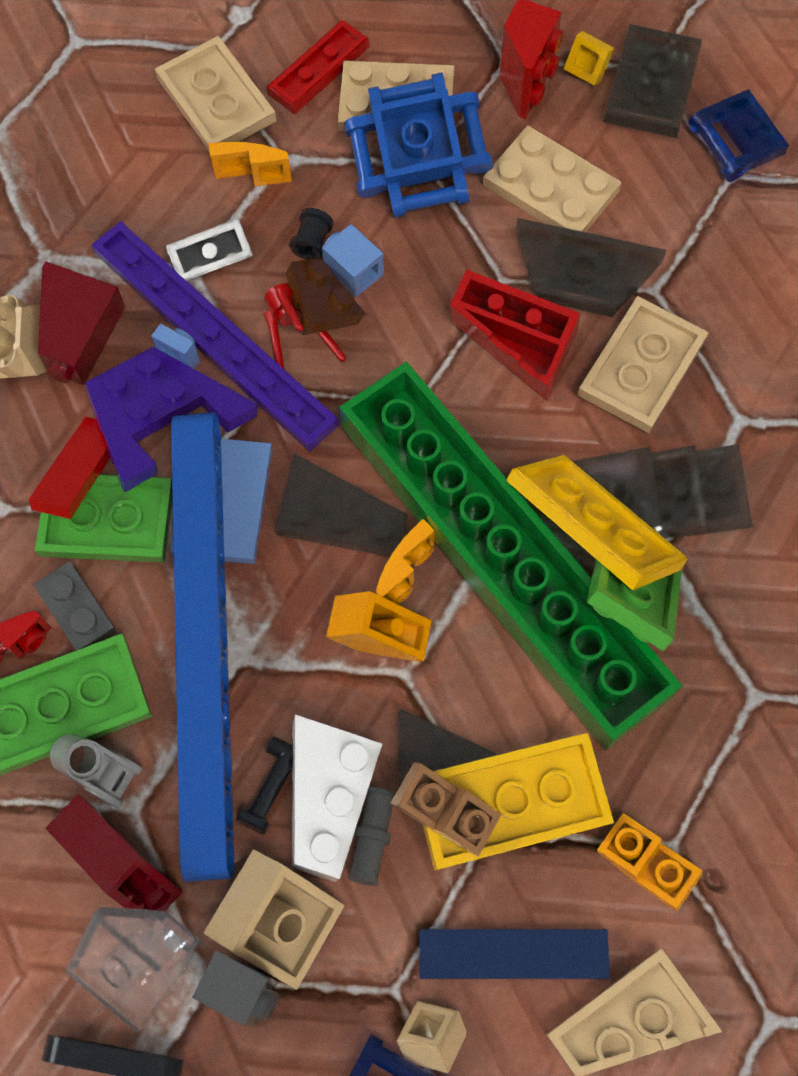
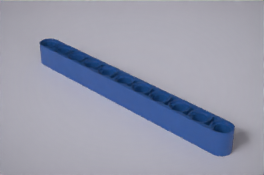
M207 412L173 416L171 421L180 869L184 882L231 879L234 875L235 862L221 431L217 413Z

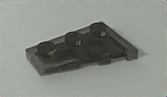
M294 453L275 527L276 535L391 557L394 550L404 539L408 514Z

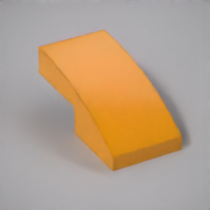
M248 142L209 143L215 179L252 174L255 187L292 182L289 157L286 151Z

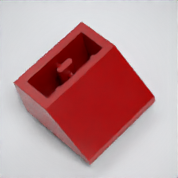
M517 0L504 24L500 79L518 116L523 119L527 118L532 106L538 107L545 93L546 85L544 83L547 77L553 79L560 62V56H557L556 53L560 48L564 31L559 29L562 12L529 0Z

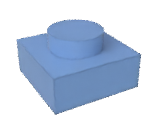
M160 323L151 335L155 347L193 369L200 362L195 341L185 331L178 328L173 331Z

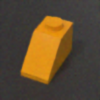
M371 591L338 595L334 599L326 637L360 652L424 662L432 620Z

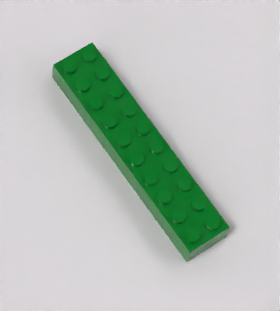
M407 361L339 407L341 426L344 432L418 522L424 519L435 530V543L605 751L677 695L683 685L650 646L636 638L631 630L617 621L601 616L593 606L587 603L592 578L519 492L506 481L507 478Z

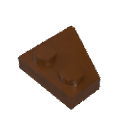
M321 258L291 262L285 274L288 286L293 291L292 301L294 308L300 309L303 319L301 323L304 328L301 333L303 335L359 324L365 312Z

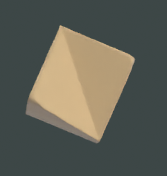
M417 1001L397 1039V1043L404 1059L408 1063L449 1073L465 1040L467 1031L459 1011Z

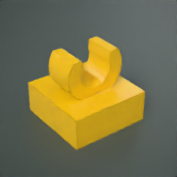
M582 31L576 35L563 69L595 86L602 80L614 47Z

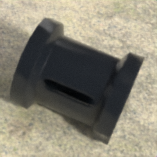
M305 208L299 216L301 225L298 233L291 238L289 247L295 255L302 259L321 258L323 255V241L326 233L331 232L334 221L330 215L320 209Z

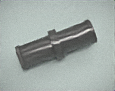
M370 787L367 791L368 796L361 827H356L354 838L358 842L351 874H349L348 879L363 885L377 886L384 846H388L391 840L388 827L393 805L390 803L395 793L382 788Z

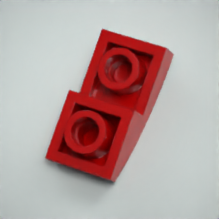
M35 610L17 615L0 623V663L3 660V654L8 649L22 659L27 653H33L44 643L47 637L46 633L51 627Z

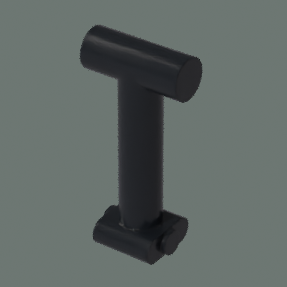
M275 736L269 742L266 753L277 757V760L249 811L242 808L236 818L239 824L261 835H264L270 824L265 818L293 766V745Z

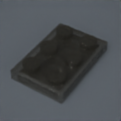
M630 24L603 122L677 138L702 39Z

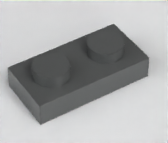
M70 561L33 584L75 650L108 639L117 633Z

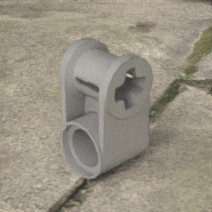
M66 734L58 738L50 751V761L58 772L85 787L84 790L117 809H120L122 806L121 797L134 775H140L143 771V768L124 756L106 749L95 741L75 734ZM82 746L84 749L83 761L78 766L71 768L70 756L76 748Z

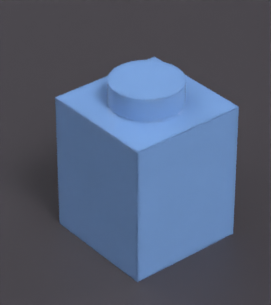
M352 224L341 232L333 233L322 247L323 262L330 267L335 277L355 298L384 275L383 253Z

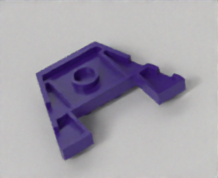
M151 347L85 382L88 399L99 429L105 438L109 456L116 468L118 480L124 492L129 491L157 474L156 463L137 442L170 424L173 416L186 415L203 406L208 412L217 413L219 424L227 433L257 416L258 406L253 401L155 347Z

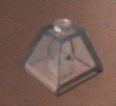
M100 906L94 911L66 973L137 1032L186 970L201 940L166 911Z

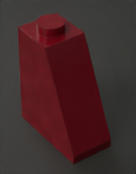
M46 261L42 267L38 355L47 369V374L53 379L62 383L73 381L84 385L126 306L117 286Z
M80 794L65 806L45 828L105 894L149 927L183 893L117 827Z

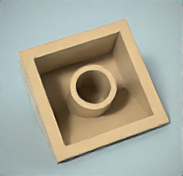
M253 850L205 929L204 934L297 990L345 905L283 864Z

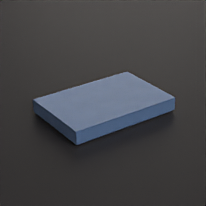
M221 439L225 562L256 563L273 452L271 443ZM172 535L170 553L174 557V540Z

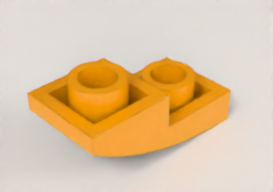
M424 519L404 537L394 550L384 567L376 588L377 595L396 604L403 602L413 591L414 569L410 565L419 566L434 551L435 530Z
M622 813L597 849V852L612 865L675 912H678L702 876L700 868L662 843V838Z

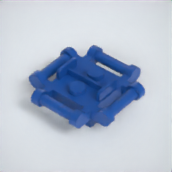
M443 72L431 74V79L381 90L379 86L368 88L373 113L355 116L344 122L346 135L351 138L359 181L356 183L358 196L369 198L389 190L394 218L403 217L405 212L454 201H457L458 205L470 202L465 174L471 172L474 174L485 173L494 167L492 156L490 153H487L478 114V109L481 106L478 94L476 92H465L449 96ZM453 113H463L471 155L462 157ZM374 130L377 132L385 174L376 176L373 174L365 135L367 132ZM448 177L453 178V186L407 196L401 195L400 188Z

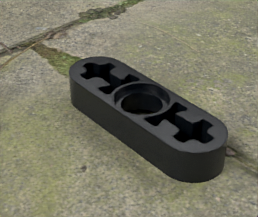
M50 1034L47 1035L41 1059L53 1064L116 1076H181L184 1065L183 1059Z

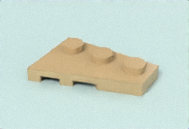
M661 948L552 1029L546 1036L573 1076H584L648 1054L670 1049L686 1042L722 1032V1030Z

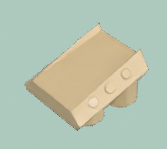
M11 294L0 297V379L38 376L46 372V368L38 355L40 304L26 305Z

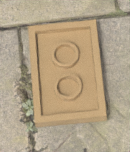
M219 36L154 69L157 80L208 150L209 143L239 142L277 121L274 109Z
M344 61L338 130L345 132L344 122L349 118L373 113L368 88L379 86L380 90L431 79V74L443 72L446 89L449 96H452L454 65ZM374 130V131H369V132H367V133H377V132H376V130Z
M528 125L494 163V167L483 176L484 187L576 244L619 193L622 184L618 179Z
M637 296L579 387L577 396L650 433L706 341L709 332Z

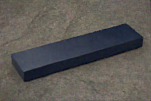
M419 929L420 979H610L608 929Z

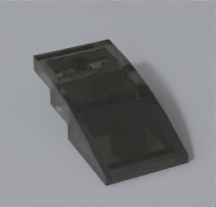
M739 444L696 451V447L693 445L655 453L652 452L651 447L572 461L664 538L711 534L753 527Z

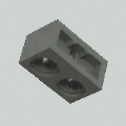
M215 951L192 998L244 1026H257L259 1020L268 1021L279 1000L280 994L274 991L278 981L226 954Z

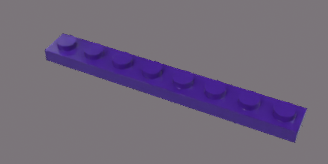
M121 221L91 245L94 253L172 326L188 333L194 339L198 350L309 452L339 426L338 418Z

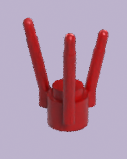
M288 283L273 286L264 297L269 308L264 313V317L269 325L274 360L284 370V359L277 324L280 323L283 326L293 324L298 332H301L304 328L300 321L302 312L300 309L294 308L292 301L293 291L288 286ZM327 331L318 332L317 334L338 360L345 362V354Z

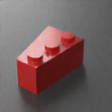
M466 269L450 303L452 323L547 401L578 332L580 313Z

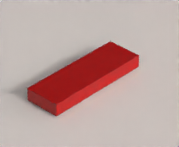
M342 19L267 85L268 95L295 115L343 72L344 61H355L369 48V38Z
M84 417L30 496L31 510L68 519L72 518L110 459L105 438L99 429L96 419Z

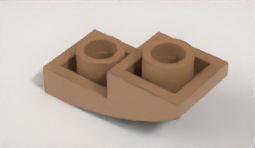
M413 762L390 803L427 828L475 856H479L501 816L500 813L467 790L456 788L423 764Z

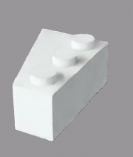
M295 715L292 729V868L336 882L340 879L382 743Z

